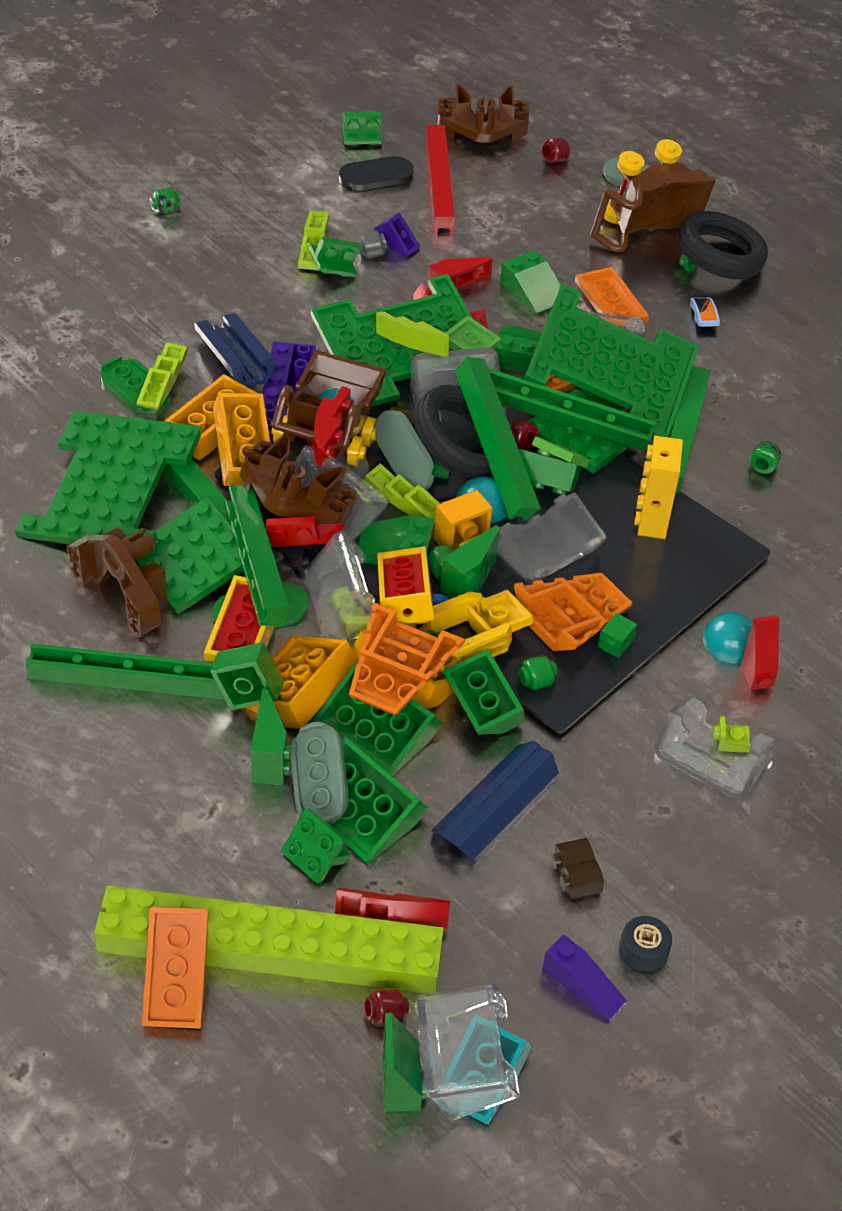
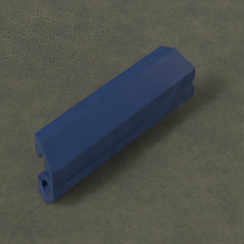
M236 313L223 316L225 323H222V328H219L217 325L212 326L208 320L195 322V330L234 379L248 388L268 382L275 369L274 359Z
M535 741L517 745L431 830L432 833L444 842L448 841L453 846L455 845L462 851L461 853L465 857L476 863L555 783L559 772L553 753L542 748Z

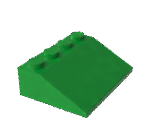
M356 661L311 722H323L333 727L339 733L342 740L347 737L393 777L429 743L443 723L436 715L413 699L395 716L350 697L351 684L359 662Z
M345 737L342 742L349 800L344 814L336 822L330 824V826L346 839L345 844L369 864L409 832L429 808Z

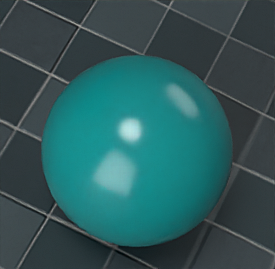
M487 476L472 478L464 483L457 493L456 498L478 490L492 507L491 523L498 522L508 515L494 478Z
M724 612L710 620L703 632L705 648L710 654L722 661L741 663L753 620L739 612Z

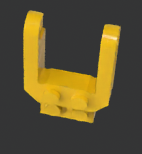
M509 590L487 598L482 597L481 593L467 592L434 605V620L424 623L418 630L423 632L427 630L440 632L468 621L471 628L478 634L465 639L464 644L452 655L454 656L453 660L440 668L443 672L489 649L493 657L507 652L512 641V632L533 624V616ZM409 623L405 625L415 628V626L418 623Z

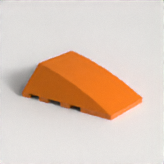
M603 573L574 576L573 580L555 578L554 582L550 583L538 580L533 581L532 585L526 586L523 583L514 584L517 600L533 616V624L529 625V627L552 651L578 648L600 631L616 613L621 615L633 603Z
M373 602L370 621L367 624L364 643H362L361 655L355 669L349 696L396 716L464 644L465 639L443 630L438 638L398 622L396 611Z

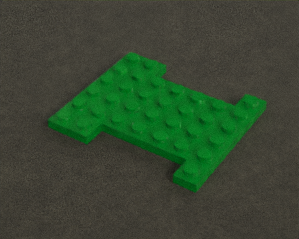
M448 274L429 279L428 285L433 293L431 296L358 314L351 299L311 309L310 315L330 354L386 369L382 388L371 407L399 400L400 393L394 382L460 365L465 360L462 355L450 347L449 356L443 357L406 347L376 333V313L382 311L395 318L404 316L415 323L424 321L444 333L466 316L472 318ZM489 352L482 359L485 360L487 368L499 371L500 366L492 352Z
M562 283L523 379L545 386L550 374L630 410V414L655 421L654 436L669 438L699 345L661 328L657 332L654 342L649 341L577 308L576 306L582 292Z
M73 411L57 444L60 450L73 451L75 455L46 515L23 513L15 529L16 536L72 544L88 534L105 535L117 527L127 537L138 532L140 529L137 528L166 463L182 466L189 465L202 434L201 426ZM146 530V533L144 534V536H145L147 533H150V534L152 535L154 541H156V539H157L156 532H155V531H151V530Z

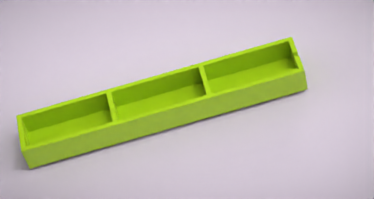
M107 885L101 905L102 912L99 913L94 931L97 952L146 958L150 907L209 909L206 966L377 988L396 987L401 991L436 995L443 927Z

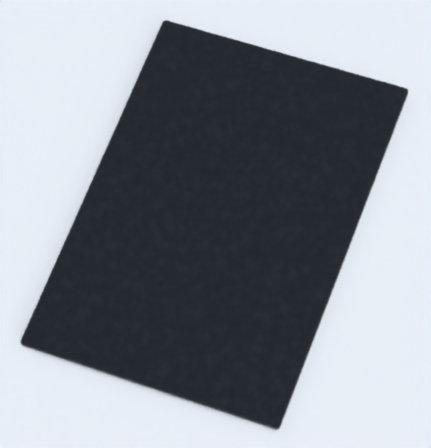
M459 365L394 382L400 393L399 400L371 407L367 418L378 419L381 413L390 411L391 407L416 410L420 399L431 389L441 385L460 386L455 374V370ZM502 405L509 425L517 420L527 422L535 416ZM439 410L441 424L455 443L470 452L485 453L476 428L466 418L453 411ZM270 437V443L274 444L273 437ZM297 437L294 439V442L290 441L288 461L297 462L293 474H297L301 466L306 471L300 488L310 486L312 479L320 471L333 468V465L317 466L305 439ZM373 440L371 447H367L365 455L369 464V472L379 464H382L396 477V473L380 449L377 440ZM536 446L529 451L532 453L540 454L538 453L539 448ZM622 453L594 474L582 467L573 492L566 491V495L552 492L553 487L547 485L544 486V489L533 487L541 509L527 521H524L520 516L509 519L507 515L502 520L490 524V529L498 525L500 531L496 561L479 592L482 594V597L487 598L509 590L516 598L515 583H523L526 586L532 585L533 581L538 580L550 583L554 582L555 578L573 580L574 576L603 573L633 602L632 606L624 611L621 616L637 624L635 638L619 658L598 647L601 630L576 649L552 651L529 626L512 632V641L508 651L493 657L521 706L558 734H562L770 555L769 548L681 491L679 494L675 493L666 538L660 539L638 535V525H634L636 511L640 512V509H636L638 495H643V493L639 492L641 479L646 478V476H643L644 467ZM219 468L215 471V478L223 483L222 470ZM450 472L448 478L434 477L432 485L426 491L441 504L455 499L459 489L471 478H464ZM366 482L344 485L357 494V500L350 517L344 523L343 543L314 544V548L311 550L380 600L378 565L355 561L363 525L409 515L378 494ZM254 489L258 506L265 507ZM434 531L431 549L439 545L434 539ZM429 570L432 595L443 594L440 591L441 580H437ZM468 621L443 630L463 639L478 635L471 628ZM418 623L415 627L419 629L424 623ZM545 655L556 664L557 675H555L551 686L531 691L527 686L524 687L521 684L518 669L524 660Z

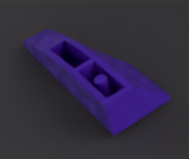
M273 341L270 355L274 359L275 369L268 382L263 385L262 390L269 437H273V434H271L272 422L283 387L286 385L291 386L294 394L298 391L295 388L296 383L302 376L316 350V345ZM288 406L286 407L284 415H287Z

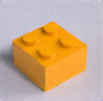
M478 490L436 505L435 541L439 545H447L454 550L463 541L481 535L490 529L492 507Z

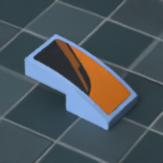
M691 298L690 306L695 311L694 320L698 326H720L718 312L712 298Z

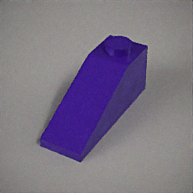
M564 934L545 952L542 970L608 1022L627 1003L625 997L588 953Z

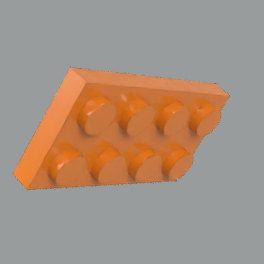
M613 267L576 275V284L603 320L621 328L648 323L649 315Z
M150 907L142 1026L202 1028L209 909Z

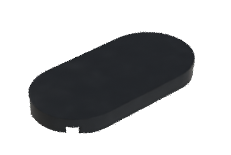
M397 156L352 162L340 168L339 182L346 188L347 186L352 187V190L355 191L400 185L408 182L410 177H413L414 166L409 160Z

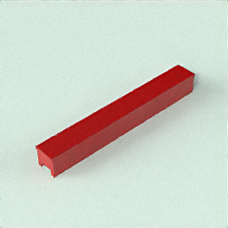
M426 125L425 145L433 231L438 232V228L449 229V233H453L455 215L445 125Z

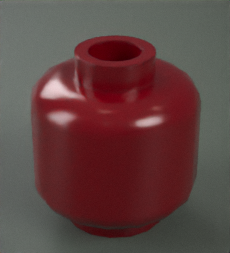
M563 138L548 139L542 147V156L550 164L564 163L570 155L569 144Z
M517 420L509 425L518 449L530 451L535 447L532 443L535 436L539 437V431L534 424Z
M396 987L375 988L364 1000L365 1016L374 1026H385V1013H392L402 1022L405 1014L409 1012L407 997H404L400 989Z

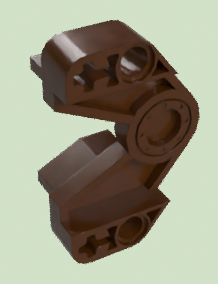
M455 84L454 98H441L438 100L437 125H445L446 135L453 139L456 131L477 142H493L511 134L513 141L525 136L528 132L529 106L525 101L514 100L513 86H507L499 96L498 108L496 110V102L488 98L487 112H484V98H480L477 101L475 114L471 109V95L461 84Z
M284 433L274 444L268 441H260L246 453L239 476L247 491L254 487L261 502L271 513L290 518L315 516L317 524L345 523L350 517L357 500V494L342 484L348 470L347 468L340 466L320 471L312 479L310 486L300 488L306 471L301 466L298 473L293 474L297 462L288 461L290 435Z
M117 527L105 535L88 534L67 546L70 570L82 585L92 580L100 585L109 580L111 574L118 579L125 597L128 629L135 636L140 638L161 625L160 606L167 603L165 569L155 562L139 569L135 562L156 548L152 535L147 533L144 536L146 533L145 528L127 537Z

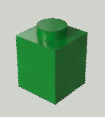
M616 613L602 628L598 647L619 658L634 641L637 624Z

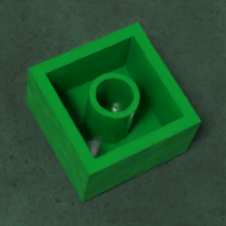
M264 642L220 651L217 653L210 669L231 710L259 705L262 688L268 689L273 702H275L284 684Z

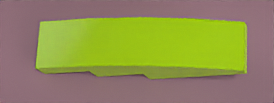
M309 211L304 227L301 254L298 260L299 269L318 270L309 247L310 244L318 245L321 237H326L329 212Z
M384 311L376 313L377 334L409 348L443 357L449 356V335L424 321L415 323L404 316L395 318Z
M166 342L162 355H158L154 367L149 369L136 403L137 406L159 410L182 368L188 353L187 346Z
M379 464L365 476L364 482L406 514L433 518L435 529L436 505L440 503L422 486L418 484L416 487H413L403 476L399 474L395 477L382 464Z

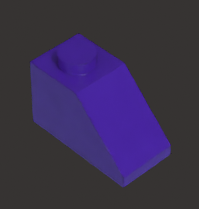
M400 212L385 219L373 228L379 231L380 234H384L389 249L405 257H408L421 247Z

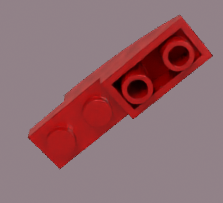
M342 386L333 400L324 397L318 408L313 440L314 458L317 466L322 467L325 460L331 458L334 446L340 444L342 440L343 430H341L343 417L345 413L349 412L353 404V400L350 399L351 389Z
M346 888L337 889L335 914L443 927V930L448 929L450 901L401 893L387 895Z

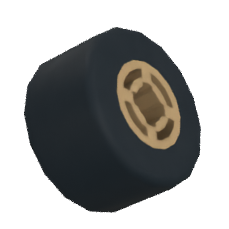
M651 916L633 918L623 929L619 943L620 955L623 961L635 970L652 972L660 969L668 959L672 946V934L667 925L657 918Z

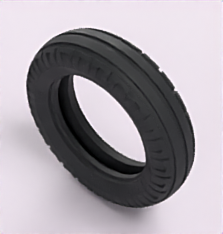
M713 211L696 212L685 219L679 230L678 242L684 255L699 268L719 277L735 280L748 279L758 274L767 261L768 248L763 237L750 225L731 215L728 216V214ZM700 235H713L726 239L738 246L745 255H733L722 252L709 245Z
M441 385L428 391L420 399L414 415L416 433L428 453L443 468L448 471L450 470L451 473L472 479L491 475L492 471L485 453H473L462 448L449 437L441 424L439 410H449L463 416L475 427L461 387Z

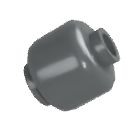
M377 230L360 236L359 252L360 255L364 254L368 260L383 256L385 249H388L384 234H380Z

